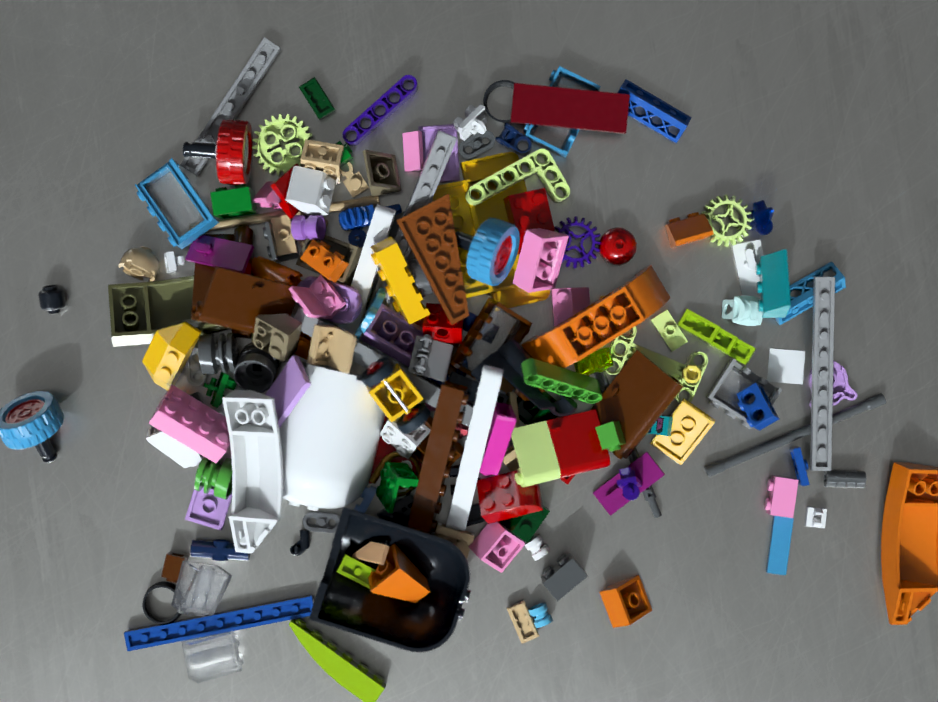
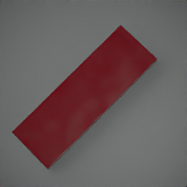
M514 83L510 123L626 134L630 95Z

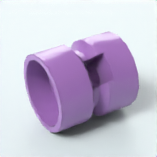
M295 215L291 222L293 238L295 240H323L326 234L325 218L322 215H310L309 217L306 215Z

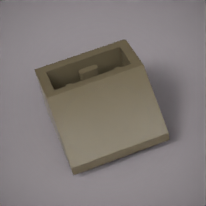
M287 314L258 315L256 317L252 345L285 363L297 351L302 323Z

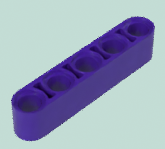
M412 75L402 77L348 125L342 134L345 142L349 146L358 145L410 99L418 90L416 78ZM407 81H412L414 87L408 90L404 88V84ZM398 94L400 99L397 102H391L390 96ZM382 106L386 109L382 115L375 113L378 107ZM365 119L371 121V125L368 128L361 126L362 121ZM350 132L357 133V137L353 141L347 139V135Z

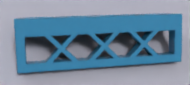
M833 262L790 285V294L794 290L802 292L798 297L790 296L791 306L786 317L775 318L779 325L813 307V287L806 286L809 281L814 280V277H823L825 272L832 269L836 274L833 276L835 277V293L846 288L845 277Z

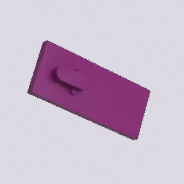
M202 235L191 243L185 260L244 273L255 247L250 244Z
M648 452L627 466L635 471L636 477L642 482V487H639L640 493L665 475ZM620 473L593 492L610 516L630 501L624 497L623 490L617 486L616 480L621 479Z

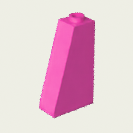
M500 402L495 404L479 471L482 475L498 476L517 419L511 404Z

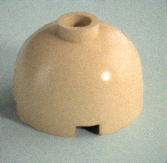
M145 246L141 248L135 247L124 253L118 267H124L123 272L133 278L143 281V277L149 278L148 282H152L157 276L159 261L150 248Z

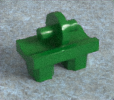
M222 371L216 386L217 379L214 377L211 378L210 384L205 382L203 384V387L208 388L206 396L211 397L214 390L210 404L216 408L223 403L222 397L226 396L223 395L224 389L235 390L237 385L235 379Z

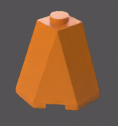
M395 543L389 547L384 565L379 564L376 571H372L368 578L372 593L417 603L430 592L427 578Z

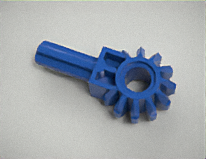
M400 204L385 206L396 210L395 215L402 213ZM373 205L354 207L341 211L339 213V223L342 230L349 231L370 226L375 211Z

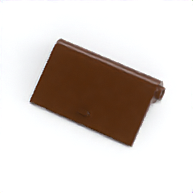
M216 266L204 302L198 301L194 304L191 314L196 321L254 334L256 317L258 315L287 314L291 316L296 301L289 290L292 285Z
M639 350L635 351L602 394V399L591 408V410L596 409L600 425L613 421L620 422L626 444L620 445L621 449L612 452L619 459H627L684 387L681 382L673 376L666 374Z

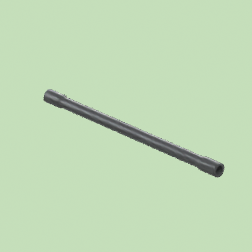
M880 393L859 404L832 414V425L886 404L884 395ZM811 424L727 459L705 466L706 474L708 477L714 476L730 467L811 434Z

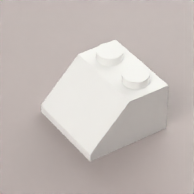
M293 166L285 200L307 216L328 215L336 180L323 171Z

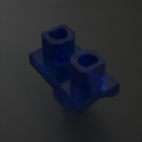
M764 200L753 203L752 207L754 210L751 211V230L756 229L761 235L770 234L773 229L771 220L774 211L772 207L767 208Z

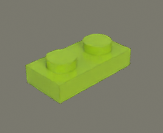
M344 554L336 569V572L369 589L368 578L372 571H376V569L347 554Z

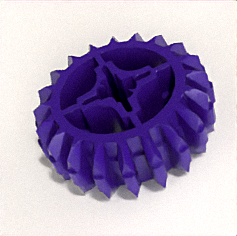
M575 216L574 222L571 223V219L568 217L566 225L563 221H560L559 223L562 228L555 226L554 229L559 233L565 232V234L569 235L565 253L575 250L582 257L572 258L564 253L562 263L566 260V267H569L570 262H572L573 268L576 269L579 262L581 268H583L584 260L591 264L589 257L597 258L593 251L600 252V249L595 247V245H600L601 241H596L595 238H599L601 235L600 233L594 235L593 232L597 230V227L595 226L590 229L591 221L585 225V218H582L579 223L578 217ZM578 227L586 232L576 235L569 228ZM583 237L578 243L580 245L579 247L574 245L567 248L572 243L571 238L577 240ZM590 237L591 247L589 252L586 253L583 241Z

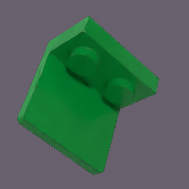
M385 462L384 468H382L380 473L381 482L380 486L377 487L376 495L387 512L393 513L399 486L409 488L410 486L417 487L419 479L407 463Z

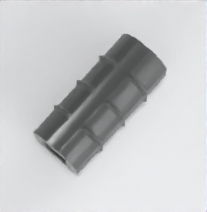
M835 469L824 471V486L865 488L866 473L864 471Z

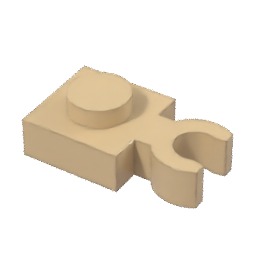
M348 162L349 171L343 172L340 167V173L342 176L347 177L343 183L352 197L355 198L368 190L369 187L359 171L355 174L353 173L354 168Z

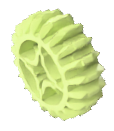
M726 194L723 200L720 196H717V203L711 199L709 201L711 206H704L708 212H701V214H705L714 233L710 239L711 243L718 239V246L723 241L725 247L729 246V241L734 246L736 245V239L739 242L743 241L741 235L745 237L749 235L745 229L750 230L752 228L747 223L752 222L753 219L747 218L751 211L745 212L744 209L748 205L741 206L742 199L735 202L736 196L733 195L729 201V197ZM727 206L723 215L713 214L717 207ZM733 208L739 213L741 222L733 216ZM727 216L729 218L728 220H730L731 223H728L725 226L724 222H722V219ZM711 219L719 224V233L713 228ZM729 227L739 228L733 236H725Z

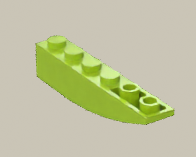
M297 618V620L292 619L289 626L300 643L329 676L363 702H376L386 687L385 680L381 676L371 674L367 666L362 663L357 664L349 653L339 651L335 643L325 641L321 638L322 635L314 629L311 631L301 619Z

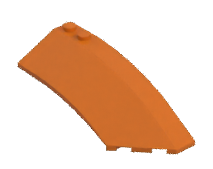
M909 462L893 463L885 500L881 536L882 581L889 624L907 625L912 620L911 616L917 610L921 611L931 602L930 598L938 592V467Z

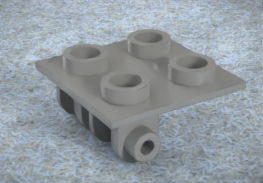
M424 334V337L416 335L408 372L445 382L454 345L432 340V336Z

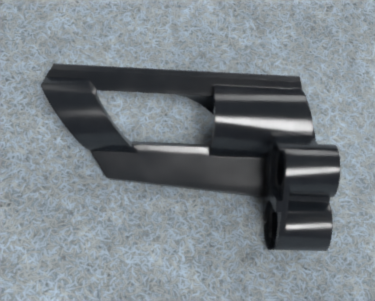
M511 340L502 345L471 372V375L480 382L484 365L503 369L502 376L540 410L549 409L556 416H568L577 409V403L572 398L558 394L561 399L550 402L537 387L525 383L521 364L527 359L534 358L516 340Z

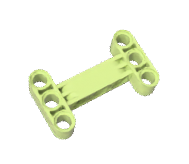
M636 326L632 328L630 336L622 334L612 341L603 363V369L607 374H618L624 362H628L635 351L639 350L666 374L673 376L684 386L681 391L685 390L688 393L686 400L689 402L693 400L701 379L696 383H687L682 378V370L687 365H696L694 357L700 355L703 361L698 368L701 370L702 378L708 364V357L705 353L700 351L693 352L688 357L686 365L634 344L633 340L637 332ZM618 343H622L625 347L622 354H618L615 351V346ZM610 361L617 363V369L614 372L608 370L607 365ZM679 393L674 398L675 401L678 403L681 402V400L679 399Z

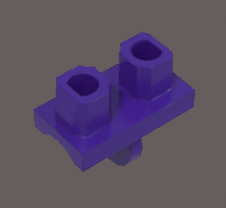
M631 467L619 469L621 479L616 480L617 486L623 490V495L627 500H636L640 495L639 487H642L641 480L636 477L635 471Z

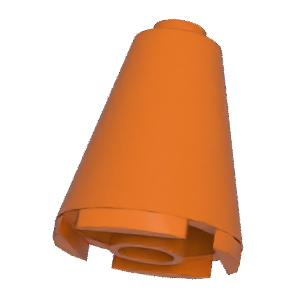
M262 256L252 259L251 274L253 276L292 286H297L302 281L300 277H303V275L299 271Z

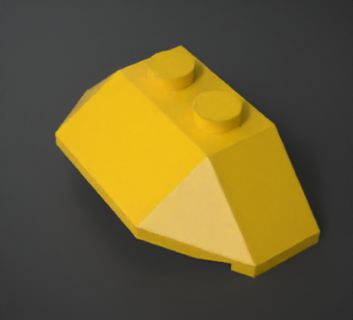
M187 322L156 331L142 360L154 383L167 391L171 385H176L202 331Z

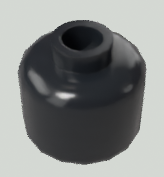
M58 285L44 286L38 294L41 309L48 311L49 314L59 313L60 309L66 305L64 290L59 288Z

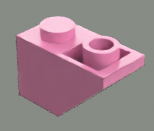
M275 181L266 182L253 197L252 203H259L260 207L264 208L274 206V209L283 210L278 204L282 200L270 186Z

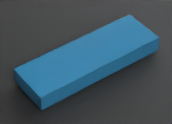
M773 515L766 566L767 573L786 575L794 518Z

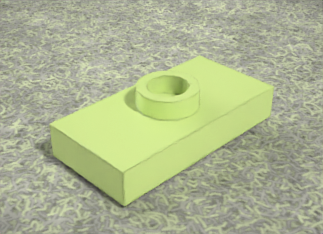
M668 310L651 319V322L671 352L688 342Z

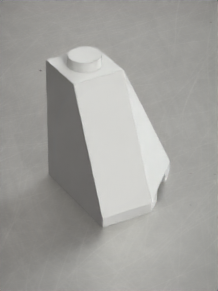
M154 426L147 430V441L182 467H194L202 461L203 455Z

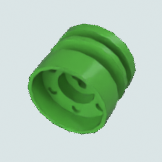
M203 457L197 468L194 489L201 491L204 487L203 491L207 494L213 486L214 496L227 500L232 491V459L226 458L221 465L220 460L214 463L208 458Z

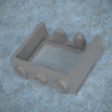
M730 358L708 395H706V398L710 399L709 404L717 409L719 406L724 408L726 415L733 419L738 417L742 420L741 424L751 429L746 421L748 416L745 410L742 411L737 403L739 399L736 394L752 384L758 383L763 387L773 405L782 389L768 383V380L754 374L749 368L743 367L734 358ZM755 395L750 397L749 404L755 400ZM763 412L758 414V420L763 418Z

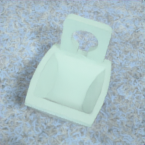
M743 295L734 296V300L724 299L721 317L723 319H732L733 323L740 325H761L762 312L758 311V300H761V298ZM730 304L733 309L727 314V306Z

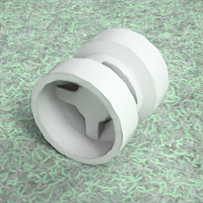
M540 534L532 537L528 543L524 544L527 550L532 552V557L535 561L550 551L548 545L542 542L543 538Z

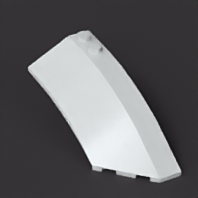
M235 390L222 397L232 457V508L229 519L235 552L253 553L281 517L283 497L282 448L274 398L253 390Z

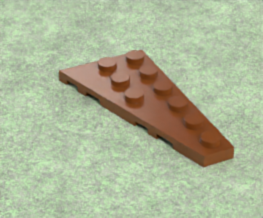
M448 193L396 221L451 325L468 317L469 311Z

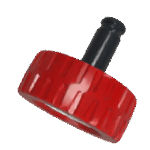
M223 120L219 127L217 143L185 142L183 144V156L216 159L217 176L220 183L247 185L250 179L253 158L251 124L248 121Z

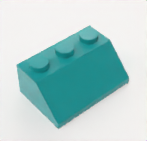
M787 249L761 256L759 263H756V275L760 277V282H757V293L761 294V300H758V311L762 312V318L786 317L791 306Z

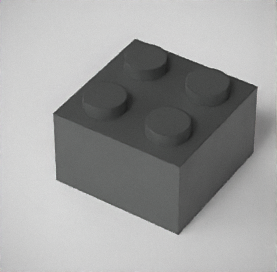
M571 553L568 555L563 554L553 568L549 566L542 572L543 576L541 579L543 585L557 601L587 577L585 570Z

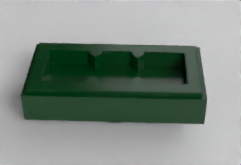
M315 77L299 86L319 120L335 111L334 106Z

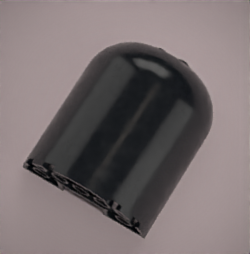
M343 507L332 542L333 547L324 576L319 584L309 620L411 652H427L440 647L454 632L457 621L462 620L465 611L462 608L463 601L468 602L471 590H468L470 570L463 552L454 543L445 538ZM369 542L385 544L389 547L395 543L427 578L430 592L417 603L372 593L369 588L336 572V569L344 554L352 557L356 551ZM356 559L374 569H377L379 565L376 563Z

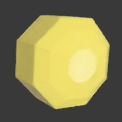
M687 365L682 370V378L687 383H696L701 379V370L697 365Z

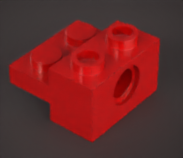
M426 303V308H428L430 315L423 319V337L424 334L432 336V340L443 343L462 344L463 320L451 325L441 304Z

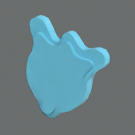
M379 288L373 302L367 309L354 334L356 339H359L361 334L365 333L376 316L386 296L385 289Z

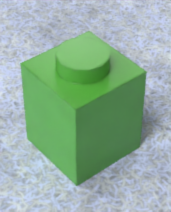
M619 421L595 427L602 450L609 449L612 452L621 449L620 445L626 444Z

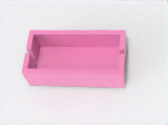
M171 385L162 397L149 421L150 425L214 463L220 460L230 445L226 417L174 385Z

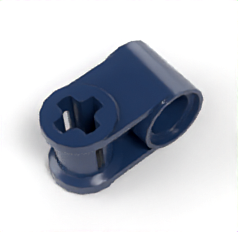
M505 123V128L495 140L520 156L528 155L532 150L531 140L513 126ZM526 142L529 146L526 150H520L518 144Z

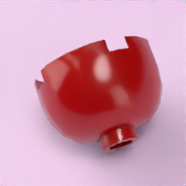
M615 227L609 229L600 238L601 244L598 245L600 256L611 265L620 266L626 264L636 253L637 243L635 237L624 228Z

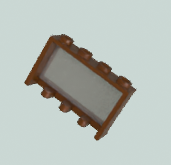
M489 297L450 361V364L474 378L471 372L502 345L511 340H516L521 344L533 323Z

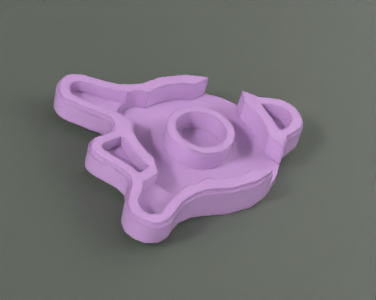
M833 360V405H837L842 399L855 400L857 392L850 387L845 368ZM811 369V371H810V373H809V378H808V380H809V386H810L811 390H812V369Z

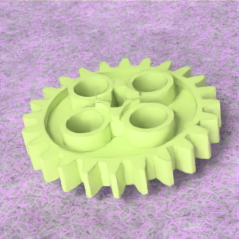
M279 114L277 120L274 116H271L272 122L265 119L266 126L264 127L259 124L261 132L255 131L254 133L258 138L252 139L253 142L257 143L252 149L258 151L254 154V157H260L257 163L259 165L265 163L263 169L267 170L270 167L269 173L273 174L276 170L279 177L282 172L285 173L295 164L301 167V155L305 139L309 140L313 137L312 133L307 134L309 131L308 126L302 128L304 125L303 121L297 123L298 118L295 116L291 120L289 114L286 115L285 119ZM287 129L294 130L292 137H285ZM274 135L276 141L273 144H267V138ZM299 139V142L291 143L294 140ZM283 141L287 144L284 150L280 147ZM300 147V153L293 156L291 154L292 148ZM276 148L271 152H268V149ZM277 153L282 154L280 162H274L273 160L274 155Z

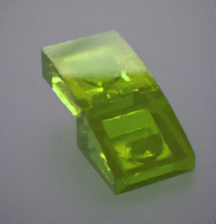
M610 347L596 350L574 363L576 372L586 376H590L595 372L602 373L614 365Z

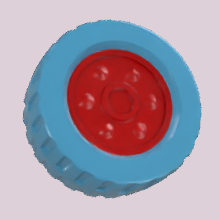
M489 218L481 224L474 236L455 230L457 246L468 251L466 266L468 275L472 279L491 286H497L502 283L509 274L518 253L520 242L518 228L504 220Z
M47 391L26 393L13 399L0 409V438L7 447L11 449H25L35 446L45 463L53 462L57 458V453L54 452V447L49 438L62 426L64 414L54 395Z

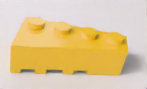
M390 236L370 246L373 252L370 256L374 264H378L380 268L377 272L381 280H385L387 284L384 288L388 296H392L394 300L391 304L395 312H400L409 325L430 315L428 308L421 302L423 300L421 293L415 285H412L415 280L408 268L405 269L407 263L397 242Z

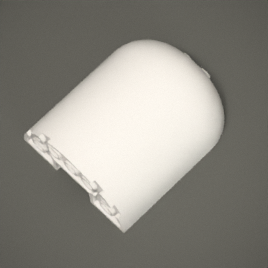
M291 358L285 363L280 361L277 377ZM301 361L311 385L279 428L283 461L282 498L288 500L289 505L300 507L301 504L308 506L307 509L318 511L319 508L336 509L345 507L356 501L362 495L365 487L368 486L385 413L368 393L366 385L361 380V375L343 373L335 369L311 365Z

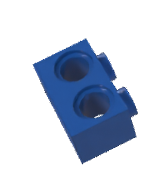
M754 383L736 394L739 399L737 403L742 411L745 410L748 416L746 421L751 428L754 427L760 431L779 420L765 390L758 383ZM755 395V400L749 404L750 397ZM763 412V418L758 420V414Z

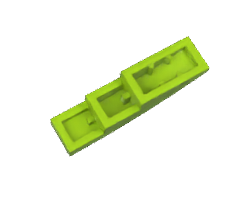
M686 309L677 324L682 329L744 365L748 364L756 350L753 346L689 309Z

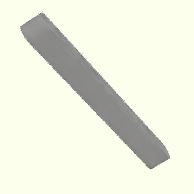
M302 306L299 307L293 317L302 323L301 332L310 337L313 335L314 325L336 326L324 318L308 317L303 312ZM356 339L352 361L367 369L379 359L389 357L394 365L398 363L420 391L423 397L422 401L436 408L441 385L427 377L408 372V366L361 339ZM469 401L467 405L463 406L462 412H465L462 424L468 427L474 404Z

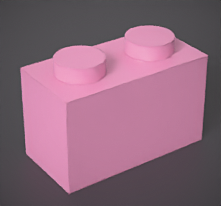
M772 475L767 483L769 497L765 499L764 504L767 514L793 518L799 480Z

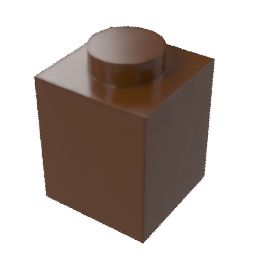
M175 552L167 553L161 577H165L166 581L173 583L181 581L185 575L189 556Z

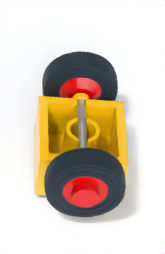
M389 357L381 358L372 363L361 375V380L366 385L368 393L389 420L393 422L399 418L397 426L404 434L416 430L429 418L431 412L428 407L423 403L418 404L423 400L420 391L398 363L394 365Z

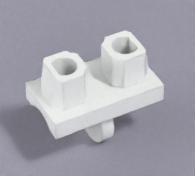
M481 104L478 107L469 105L465 111L467 118L464 120L461 117H457L453 121L454 128L459 132L462 140L465 141L471 134L475 135L477 132L484 134L487 131L485 126L487 123V116L484 113L485 106Z

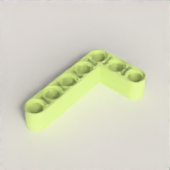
M539 149L472 185L466 192L465 199L470 205H478L535 173L551 200L556 203L563 202L569 196L570 188L550 152L546 149ZM537 156H542L545 159V163H540L537 160ZM520 165H527L529 172L522 171ZM546 172H551L554 175V180L548 179ZM509 173L512 176V181H507L504 178V174ZM487 183H494L496 190L489 189ZM557 188L563 191V197L556 194ZM471 191L478 192L480 198H472Z

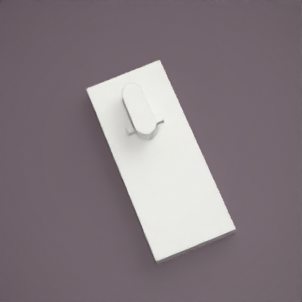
M761 240L731 245L742 296L747 295L761 298V294L757 293V282H760V277L756 275V263H759L761 256H764Z

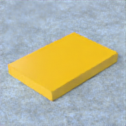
M684 398L670 415V417H673L671 436L656 434L650 441L651 445L681 465L716 421Z

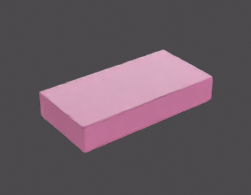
M422 131L402 133L405 171L422 170L424 166Z

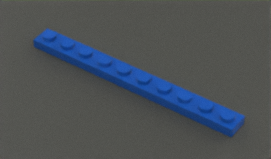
M313 595L125 631L124 637L127 651L308 617L314 604Z

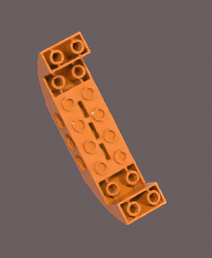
M649 265L636 273L635 278L539 337L537 335L521 344V346L534 359L566 368L645 321V319L665 305L670 296L653 267Z

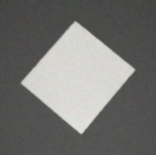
M770 348L768 382L803 384L805 351Z

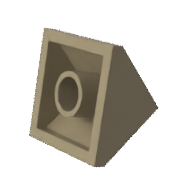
M364 150V161L372 197L401 191L395 155Z

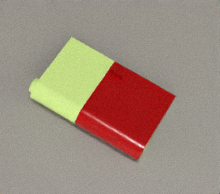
M596 409L514 428L511 438L520 467L517 469V473H515L516 483L520 484L521 487H527L608 467L610 465L608 449L602 450L595 428L600 426Z

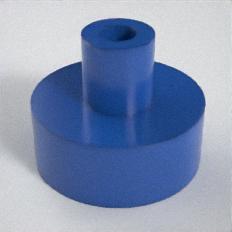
M362 229L352 230L349 233L348 241L351 245L362 248L367 234Z

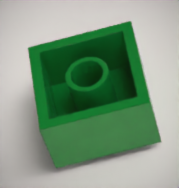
M246 184L235 185V189L220 187L215 189L216 192H210L213 215L219 219L258 214L257 203H252L255 191L250 187H246Z

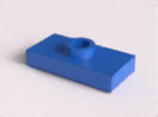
M790 447L789 450L796 479L799 480L798 484L801 486L810 485L806 472L809 469L806 459H803L801 447Z

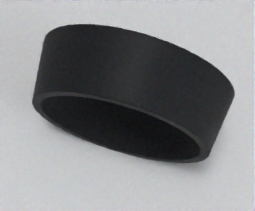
M509 80L496 81L487 88L484 94L483 104L485 110L491 118L498 122H510V120H499L490 114L487 107L488 97L498 87L507 86L514 88L515 82Z
M166 581L152 585L143 598L142 607L144 614L149 620L158 624L177 620L185 608V597L182 590L177 585ZM163 587L170 589L178 598V611L168 621L156 620L147 611L146 596L155 588Z

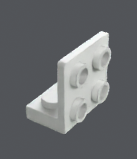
M399 418L393 422L388 420L380 432L382 439L387 444L395 447L401 456L409 459L417 446L430 433V429L422 424L416 430L404 434L397 426Z

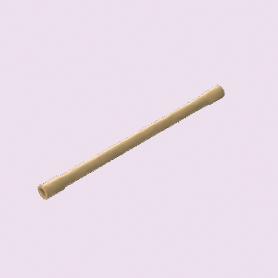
M379 195L332 202L329 213L368 205L376 207L377 204L380 205ZM281 210L218 220L219 223L207 232L238 227L240 225L271 222L270 218L284 216L286 213ZM299 211L296 215L306 214H304L302 211ZM200 222L190 223L189 229L191 230Z

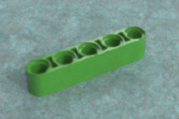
M527 359L521 364L524 381L528 385L590 404L597 403L602 399L599 382L596 378L537 359Z

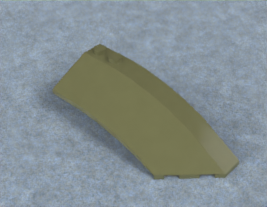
M194 275L152 282L108 285L113 347L150 344L158 329L182 322H187L202 331L201 335L212 334L231 328L191 319Z

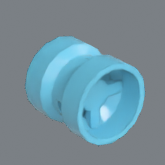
M546 602L528 609L530 615L534 617L536 628L546 626L553 621L552 616L546 612L548 609Z

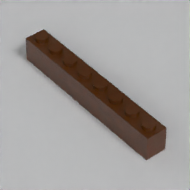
M448 381L441 385L407 527L430 534L435 532L438 521L435 519L436 515L440 514L442 508L440 499L441 496L445 495L447 488L444 482L445 478H449L451 472L449 462L455 456L456 449L453 446L454 442H458L460 436L458 426L464 420L465 412H462L463 406L467 405L470 394L467 393L468 387Z

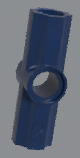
M215 539L213 541L192 540L190 550L191 557L212 558L215 561H228L229 559L249 561L251 554L235 552L234 542L224 539Z

